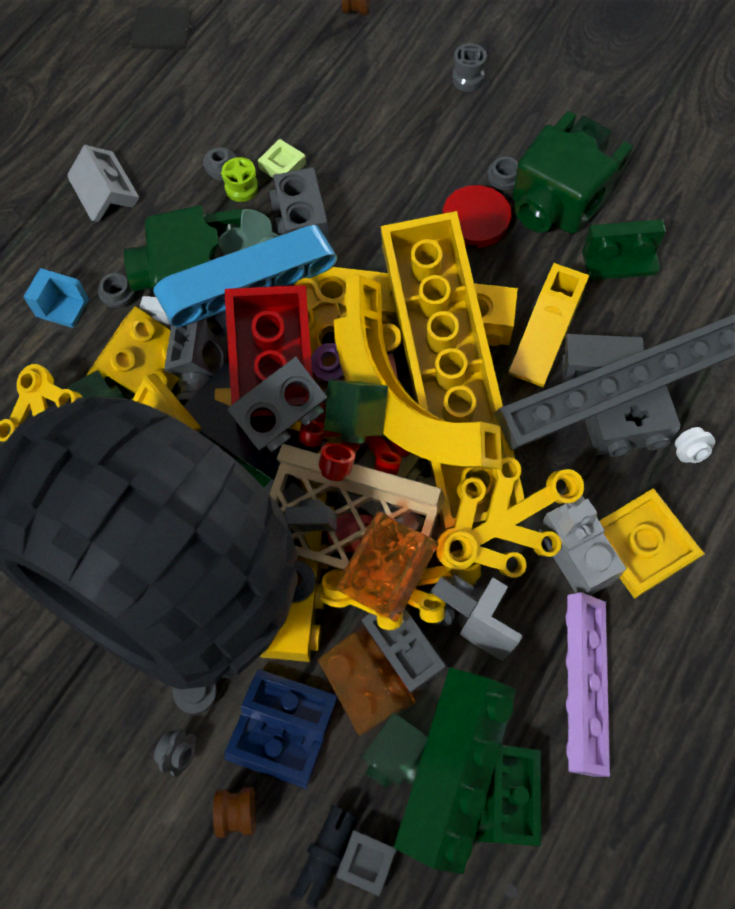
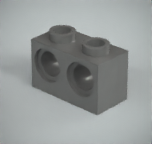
M314 167L273 175L275 189L269 190L273 211L280 210L281 217L275 218L278 235L281 236L306 226L317 225L329 242L327 219Z
M216 314L182 327L171 325L165 371L178 378L180 375L188 372L201 373L212 377L226 363L228 350L227 335L220 324L217 323L215 319Z
M294 357L228 407L227 410L259 452L266 446L273 452L291 438L287 430L301 421L306 426L324 412L320 405L325 402L327 396L300 361ZM292 385L303 386L309 396L307 403L299 407L290 405L284 397L288 387ZM259 410L271 412L276 420L273 429L266 433L255 431L251 426V418L255 412Z

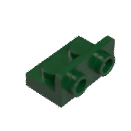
M663 219L590 225L582 250L586 273L589 275L588 279L603 280L657 275L660 266L656 252L666 232Z
M501 745L499 760L494 767L486 795V805L481 813L473 842L541 846V750Z

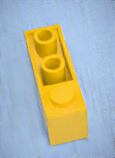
M553 263L510 367L509 375L544 387L580 303L589 275Z

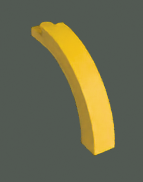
M361 275L346 277L344 302L347 317L334 319L335 342L344 378L363 413L388 439L421 458L441 464L476 469H502L500 426L481 421L467 423L447 422L423 409L404 390L391 367L385 348L382 326L381 284Z

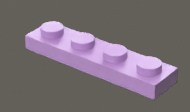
M582 592L568 594L565 619L568 627V653L566 655V666L568 669V696L566 699L568 742L566 753L569 772L594 777H610L606 602Z

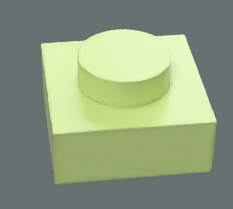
M279 139L258 159L259 169L271 177L275 174L301 170L306 165L305 154Z

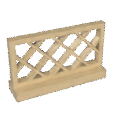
M282 444L277 457L280 466L271 488L270 496L277 505L281 501L283 507L280 509L283 515H285V507H299V501L319 500L318 496L331 489L342 491L348 503L334 511L337 514V518L352 511L361 529L339 541L335 531H328L334 545L319 553L310 549L304 537L311 532H295L291 534L293 541L299 539L302 547L295 545L297 556L414 592L438 513H441L445 501L442 489L353 464L352 472L344 480L330 481L321 475V470L318 467L320 454ZM288 476L302 479L309 493L290 503L287 502L283 493ZM310 482L316 483V484H319V485H322V486H320V487H318V488H316V489L314 490ZM349 493L360 496V498L352 501ZM371 500L381 502L388 516L365 527L356 508ZM388 505L401 509L392 513ZM409 512L425 515L426 519L422 531L405 539L396 519ZM392 523L401 542L379 554L370 533ZM365 537L374 557L359 565L351 563L343 548ZM418 542L415 554H413L409 546ZM404 548L412 561L406 580L390 575L383 562L384 559ZM338 551L342 560L329 555ZM378 563L382 572L370 569L369 567Z

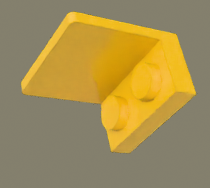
M134 306L123 319L87 373V376L98 383L108 376L136 394L145 375L156 374L171 391L179 378L164 370L170 330Z

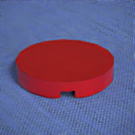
M482 185L466 186L455 190L446 199L442 214L457 211L466 247L470 244L477 245L476 248H486L498 243L506 235L511 221V208L506 198L495 189Z

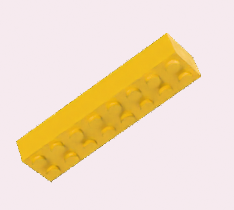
M457 211L381 226L382 248L415 402L429 413L447 422L467 423L481 421L499 426L493 413L502 408L503 404ZM500 428L501 459L506 457L515 459L514 451H511ZM428 460L431 476L434 477L436 487L441 488L445 496L441 513H439L443 532L454 527L461 501L457 488L459 483L467 478L475 477L485 484L486 494L480 502H477L472 529L484 523L496 483L492 469H476L441 464ZM504 463L501 469L502 475L506 478L512 475V467L508 463ZM520 477L514 481L508 508L525 499ZM470 482L466 486L467 496L473 499L478 492L476 485Z

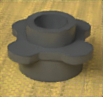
M182 729L170 730L165 733L158 742L154 754V760L159 765V771L163 773L171 771L172 776H180L194 758L197 742L196 736L193 734L186 736V732Z

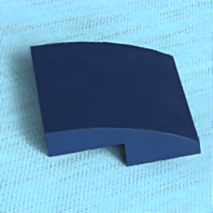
M257 669L241 705V716L224 752L225 760L307 789L338 696Z

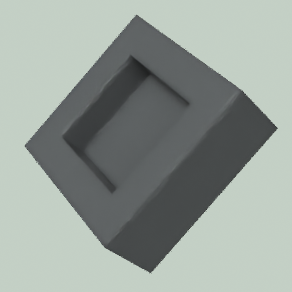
M302 500L299 501V507H285L286 521L289 528L295 532L337 531V514L329 506H325L324 501Z
M455 574L450 580L444 575L440 577L431 591L467 618L479 601L472 595L476 588Z
M353 830L336 877L380 896L396 849Z

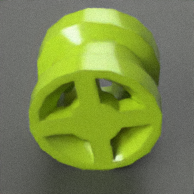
M236 157L224 163L221 175L225 183L227 196L237 202H246L254 198L258 192V181L253 163L243 157Z

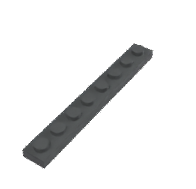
M735 314L499 408L493 414L511 451L735 357Z

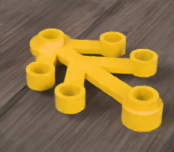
M38 364L26 366L17 379L19 398L9 419L0 421V441L6 442L15 429L25 421L30 409L33 416L47 409L46 399L54 401L56 406L60 407L67 403L70 397L72 403L78 398H83L82 395L76 391L62 389L54 385V378L45 367Z
M502 458V465L504 463L511 465L512 475L506 478L502 475L501 469H492L496 483L486 521L472 529L477 502L484 498L486 487L480 479L475 477L462 480L457 488L461 501L454 527L442 532L436 542V555L439 561L445 567L452 570H464L473 563H478L499 569L500 573L506 577H520L525 572L527 566L523 555L517 552L501 554L480 545L496 537L533 548L540 556H555L561 549V540L556 533L551 531L537 532L516 526V524L554 502L564 504L577 501L584 491L582 477L576 471L570 469L555 471L548 477L546 487L508 508L514 481L521 475V466L514 458ZM560 479L566 484V491L562 495L556 489V484ZM470 482L475 484L478 490L477 495L473 499L469 498L465 491L466 486ZM546 536L552 541V547L547 552L544 551L541 545L543 538ZM455 540L459 541L462 545V552L456 557L450 552V545ZM510 557H514L518 563L517 569L512 573L506 567L507 560Z
M418 542L409 546L413 554H415ZM376 547L379 554L385 551L383 548ZM404 548L388 566L387 558L383 562L390 575L406 580L409 573L407 570L410 568L412 561ZM462 549L453 551L451 554L456 557L461 554ZM427 551L422 566L427 562ZM373 552L362 555V558L356 564L359 565L374 557ZM378 563L369 567L370 569L382 572ZM473 563L464 570H452L445 566L421 569L416 586L437 583L443 575L450 580L454 574L473 586L481 576V564ZM341 569L328 571L323 576L322 582L319 585V597L323 603L339 608L350 604L376 615L378 626L385 630H394L402 625V606L396 601H383L370 595V593L381 592L418 608L421 619L428 623L440 622L446 616V602L434 594H427L418 589H414V592Z

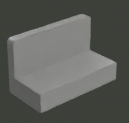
M87 145L83 146L67 176L91 221L99 222L110 203L133 208L139 196L114 153Z
M492 578L459 635L503 661L518 645L522 635L491 617L508 586Z

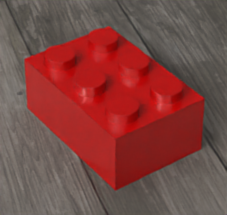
M306 285L224 289L231 405L294 357L300 361L313 378ZM292 385L284 393L285 400L295 407L303 406L309 399L307 390L300 385ZM259 410L252 417L273 416V414L267 410Z

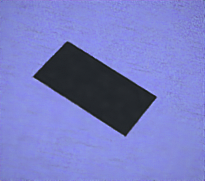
M226 362L184 407L202 427L200 430L202 433L274 481L280 466L277 457L281 446L273 452L266 446L259 452L228 412L227 408L230 406L215 400L216 388H230L229 364ZM274 415L251 418L252 428L260 433L269 432L276 423ZM288 429L287 432L291 438L283 444L318 453L328 442V439L323 438V443L318 447H309L299 441L300 431ZM288 476L284 488L287 489L296 478Z

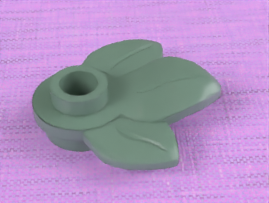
M244 209L241 214V228L234 227L225 231L218 239L219 249L223 254L228 255L273 239L279 235L272 232L271 222L263 213L253 209Z

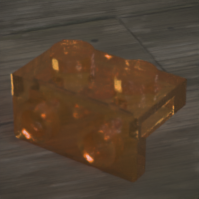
M378 511L365 530L364 536L349 564L345 567L336 589L397 623L439 543L433 538L402 525L387 514Z
M368 630L354 632L317 659L359 736L368 733L398 711L407 709L416 703L411 692Z

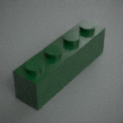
M449 667L394 849L432 869L464 875L467 861L472 853V843L479 819L486 805V795L494 767L499 760L505 729L513 711L516 689L483 676Z

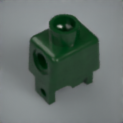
M567 111L555 126L545 125L518 162L512 192L513 200L516 202L515 213L518 219L528 229L538 233L548 231L553 224L570 234L577 233L609 200L615 181L626 169L633 145L624 141L611 157L605 155L596 146V139L582 131L572 133L577 115L570 111Z
M203 205L149 216L144 223L146 245L124 248V264L132 291L154 290L156 284L163 278L214 260V251L219 246V237L231 228H241V214L244 208L205 214Z

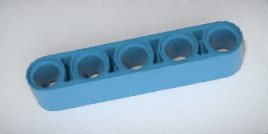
M310 225L167 276L156 284L153 292L171 325L182 327L226 311L224 289L291 286L300 279L312 278L329 270L336 263L337 255L321 229L317 225Z

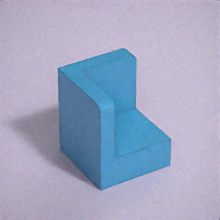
M42 268L39 269L23 297L36 317L71 328L76 326L90 300L79 280Z

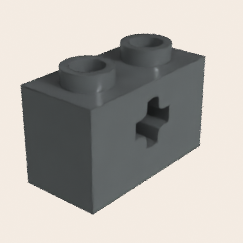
M667 385L585 420L596 456L609 454L611 457H618L628 454L632 449L647 447L648 450H658L664 448L671 443V440L681 427Z

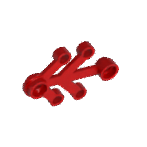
M320 405L324 412L314 419V422L306 426L301 424L298 439L302 444L309 447L320 446L323 443L324 437L346 436L340 444L328 443L321 448L318 467L321 470V475L330 481H342L352 472L355 453L364 441L376 456L374 469L391 475L398 474L402 461L401 457H408L411 453L390 439L387 445L361 408L348 414H339L332 411L327 405ZM360 418L359 421L338 422V419Z

